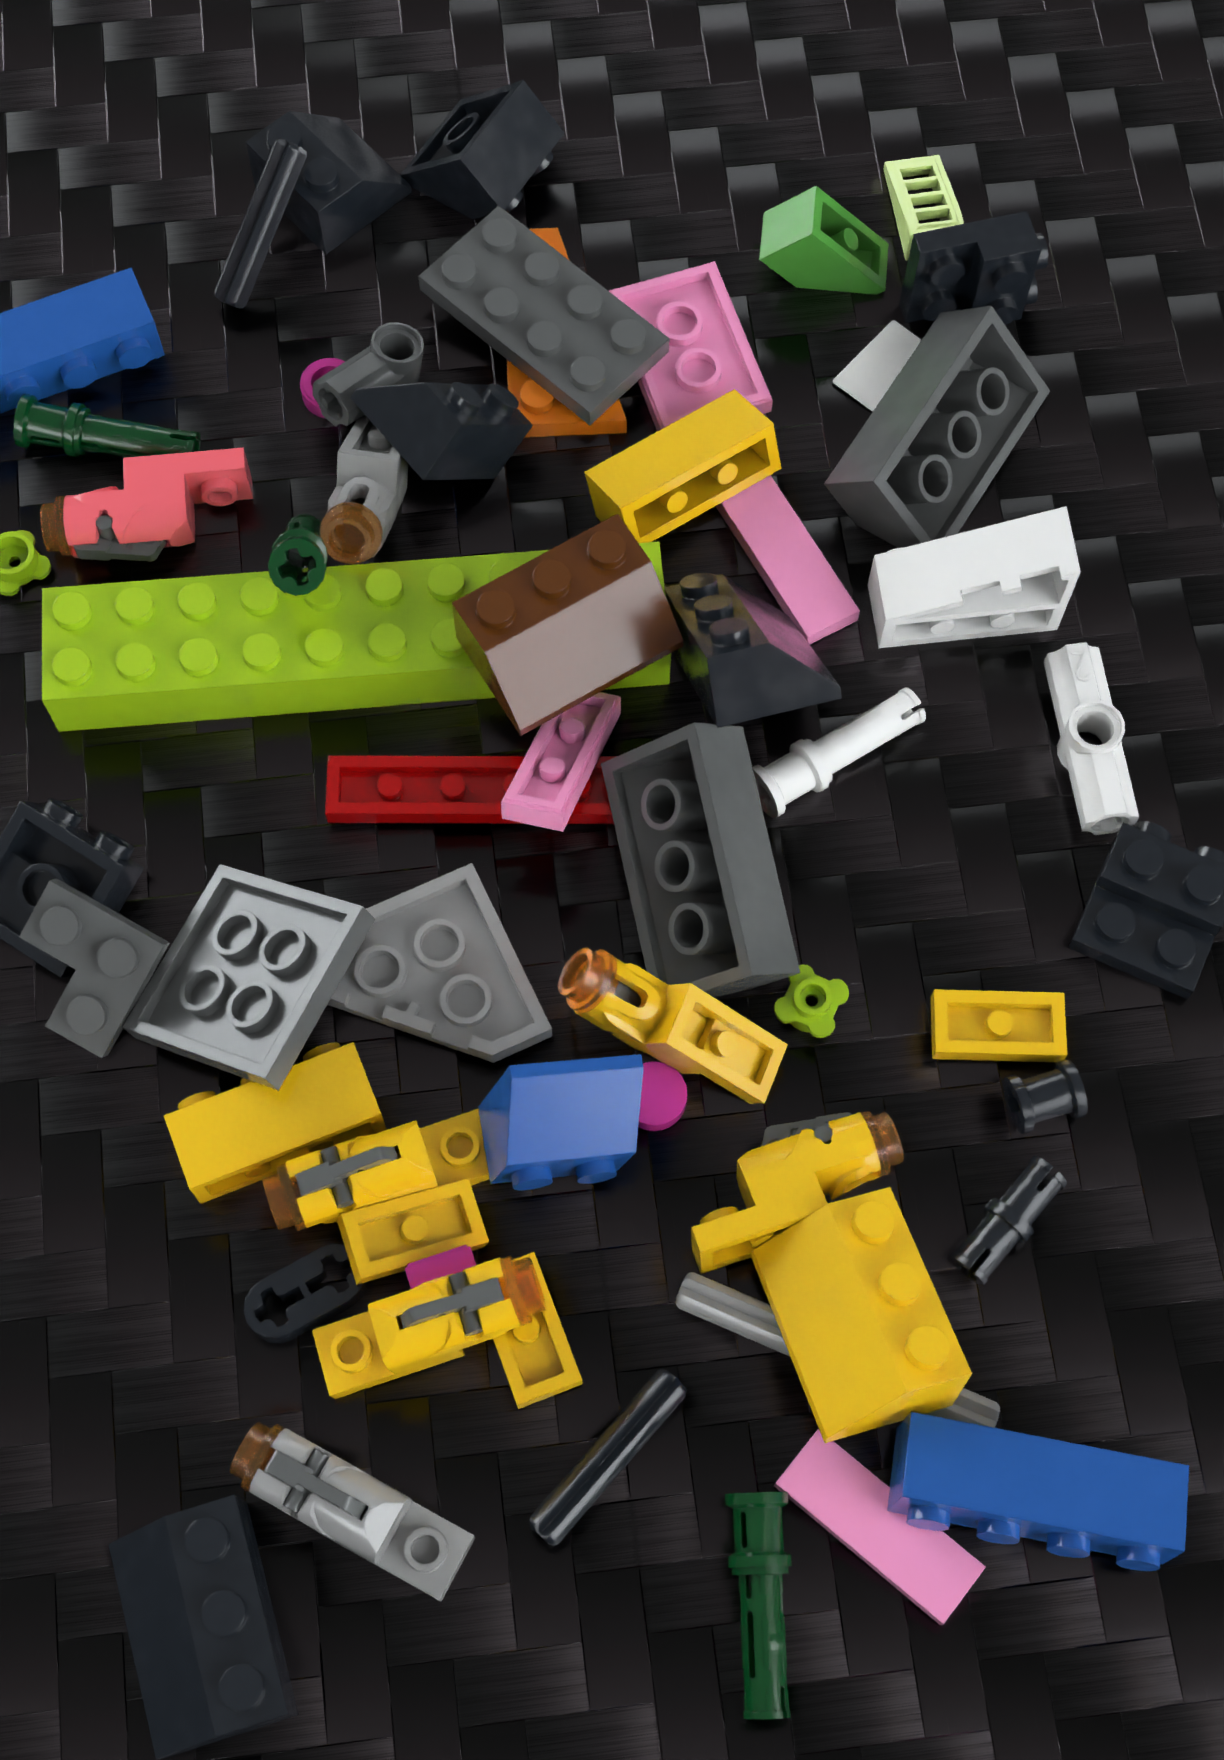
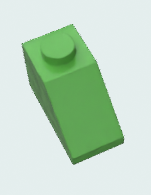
M814 186L764 212L759 260L796 288L877 295L884 292L886 288L889 243L819 187Z

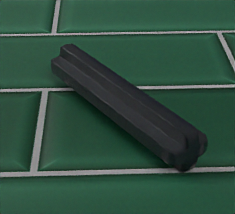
M278 138L273 144L214 290L216 298L232 307L244 308L246 306L307 158V151L286 139Z
M663 1368L657 1370L530 1516L529 1524L531 1528L544 1541L552 1546L562 1541L683 1401L687 1392L683 1383L669 1371Z

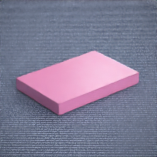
M715 261L609 290L610 293L670 338L669 352L638 380L657 431L733 389L738 391L762 414L772 411L773 400Z

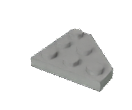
M472 863L366 908L375 918V921L327 1004L492 1063L553 1036L552 1027Z

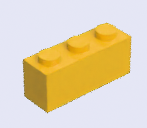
M733 389L584 473L596 517L603 522L618 514L637 542L647 543L653 542L782 468L773 422L738 391Z
M335 1042L327 1043L308 1051L303 1056V1062L292 1066L279 1091L242 1078L240 1081L241 1086L218 1095L214 1091H204L191 1095L178 1104L179 1110L163 1115L188 1187L200 1204L286 1171V1161L332 1147L359 1136L376 1134L387 1130L354 1042L344 1046H340L339 1043Z

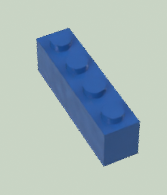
M132 268L0 313V414L17 408L18 401L23 394L34 395L38 402L43 398L71 388L86 387L97 379L119 371L142 367L150 360L165 355L154 319Z
M910 1412L896 1428L887 1511L907 1515L906 1523L920 1529L945 1531L949 1529L951 1523L976 1528V1536L987 1542L1017 1544L1020 1542V1537L1047 1542L1046 1550L1055 1555L1085 1558L1090 1556V1551L1116 1555V1564L1123 1568L1137 1571H1157L1160 1569V1564L1163 1565L1185 1552L1189 1465Z

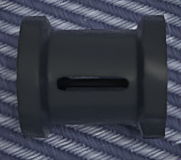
M1068 1059L1057 1062L1055 1070L1025 1079H1020L1018 1075L1013 1074L1003 1079L1006 1106L1012 1122L1021 1134L1032 1132L1035 1124L1040 1121L1069 1114L1072 1118L1077 1119L1087 1114L1088 1104L1083 1082L1075 1065Z

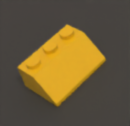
M891 1187L828 1203L752 1251V1261L824 1443L902 1421L910 1412L926 1414L954 1404L972 1372Z

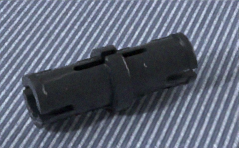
M1038 1156L1031 1158L1028 1162L1029 1165L1000 1200L993 1198L983 1209L986 1217L957 1252H954L949 1258L958 1270H961L963 1266L967 1268L964 1275L980 1286L985 1285L988 1281L987 1278L1017 1242L1026 1243L1034 1233L1031 1227L1032 1223L1055 1195L1067 1185L1066 1179L1059 1171L1053 1176L1050 1175L1049 1172L1053 1166Z

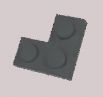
M53 879L48 882L19 936L24 941L76 969L45 1027L100 1058L109 1055L123 1029V1025L141 997L170 944L165 939L59 879Z

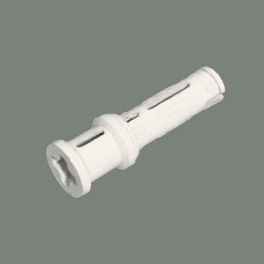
M905 687L894 696L814 742L809 739H800L790 745V752L764 768L760 765L753 766L762 810L768 816L777 818L785 813V805L810 790L818 793L828 788L829 783L832 782L833 773L913 726L925 722L926 714L923 708L915 712L911 710L913 707L921 704L920 699L911 689Z

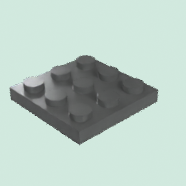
M220 864L122 1028L140 1041L279 1091L373 925L375 918L361 905Z

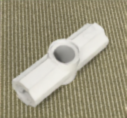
M1087 642L1067 644L1055 652L1048 653L1044 659V667L1060 732L1057 755L1061 764L1069 772L1082 831L1091 832L1094 835L1116 833L1123 822L1135 825L1139 818L1121 742L1125 733V722L1121 713L1112 705L1099 647L1089 646ZM1079 733H1092L1101 740L1102 744L1092 745L1087 743L1080 737Z

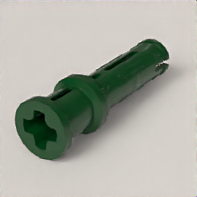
M23 394L21 396L14 418L13 433L16 446L29 448L33 443L62 448L66 455L73 457L84 455L86 451L107 453L125 458L200 451L201 445L199 432L175 430L152 424L102 417L101 415L92 414L91 410L86 408L84 404L74 402L70 407L37 402L36 397L30 394Z
M305 513L291 518L287 523L285 532L281 533L273 544L268 562L269 576L275 586L284 593L295 596L308 594L317 589L324 579L328 560L327 546L322 539V530L320 531L319 529L322 524L313 515Z
M788 1492L725 1494L726 1506L733 1509L735 1553L728 1556V1568H732V1575H738L742 1668L744 1670V1719L790 1718L786 1674L785 1615L783 1613L782 1574H788V1566H792L791 1555L784 1552L782 1507L789 1504Z

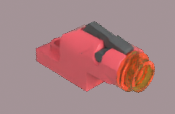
M244 447L123 458L124 489L119 490L116 486H110L78 495L56 496L54 503H43L41 505V530L46 550L48 552L61 551L64 557L73 556L80 559L110 561L111 559L155 561L163 548L180 547L195 542L194 504L207 503L213 506H226L238 500L253 499L252 476Z

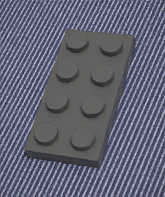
M499 205L418 276L420 290L588 425L595 422L669 352L670 338Z

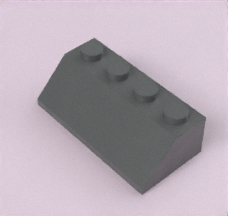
M992 306L941 312L824 483L857 526L898 548L958 534L1050 392Z
M694 722L601 763L646 971L668 985L692 983L712 997L751 990L799 974L798 960L743 726L728 725L717 728L715 724Z

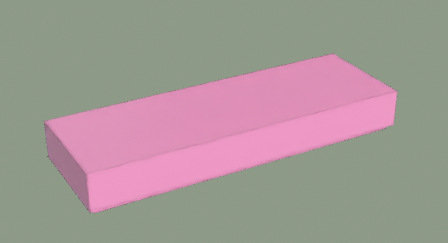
M771 475L716 505L719 513L779 606L790 617L809 645L858 621L860 610Z
M599 692L541 725L501 801L502 819L561 832L564 831L621 714L620 696Z
M817 1429L774 1484V1487L780 1492H788V1498L939 1625H943L986 1568V1566L943 1531L925 1530L910 1526L906 1523L907 1515L887 1511L890 1487L834 1441L824 1443L819 1429Z

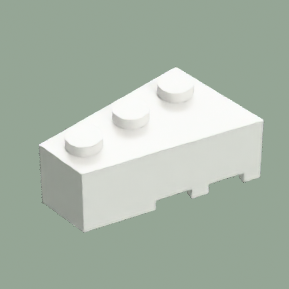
M1067 506L908 547L895 548L885 553L874 555L868 580V590L878 647L887 648L1057 630L1081 573Z

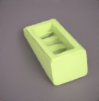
M939 155L887 161L884 163L883 170L905 261H907L913 234L964 224ZM929 174V177L903 180V177ZM932 188L933 192L917 194L908 193L911 190ZM936 203L934 207L914 209L913 207ZM940 218L938 222L919 223V220Z

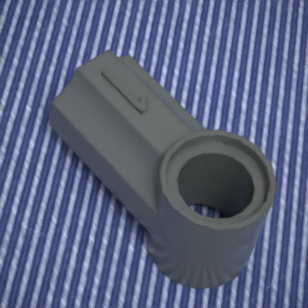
M399 322L386 323L379 326L373 332L369 347L314 381L313 397L318 402L321 414L335 427L339 424L349 426L365 415L351 399L357 388L418 383L424 350L423 338L419 332L413 327Z

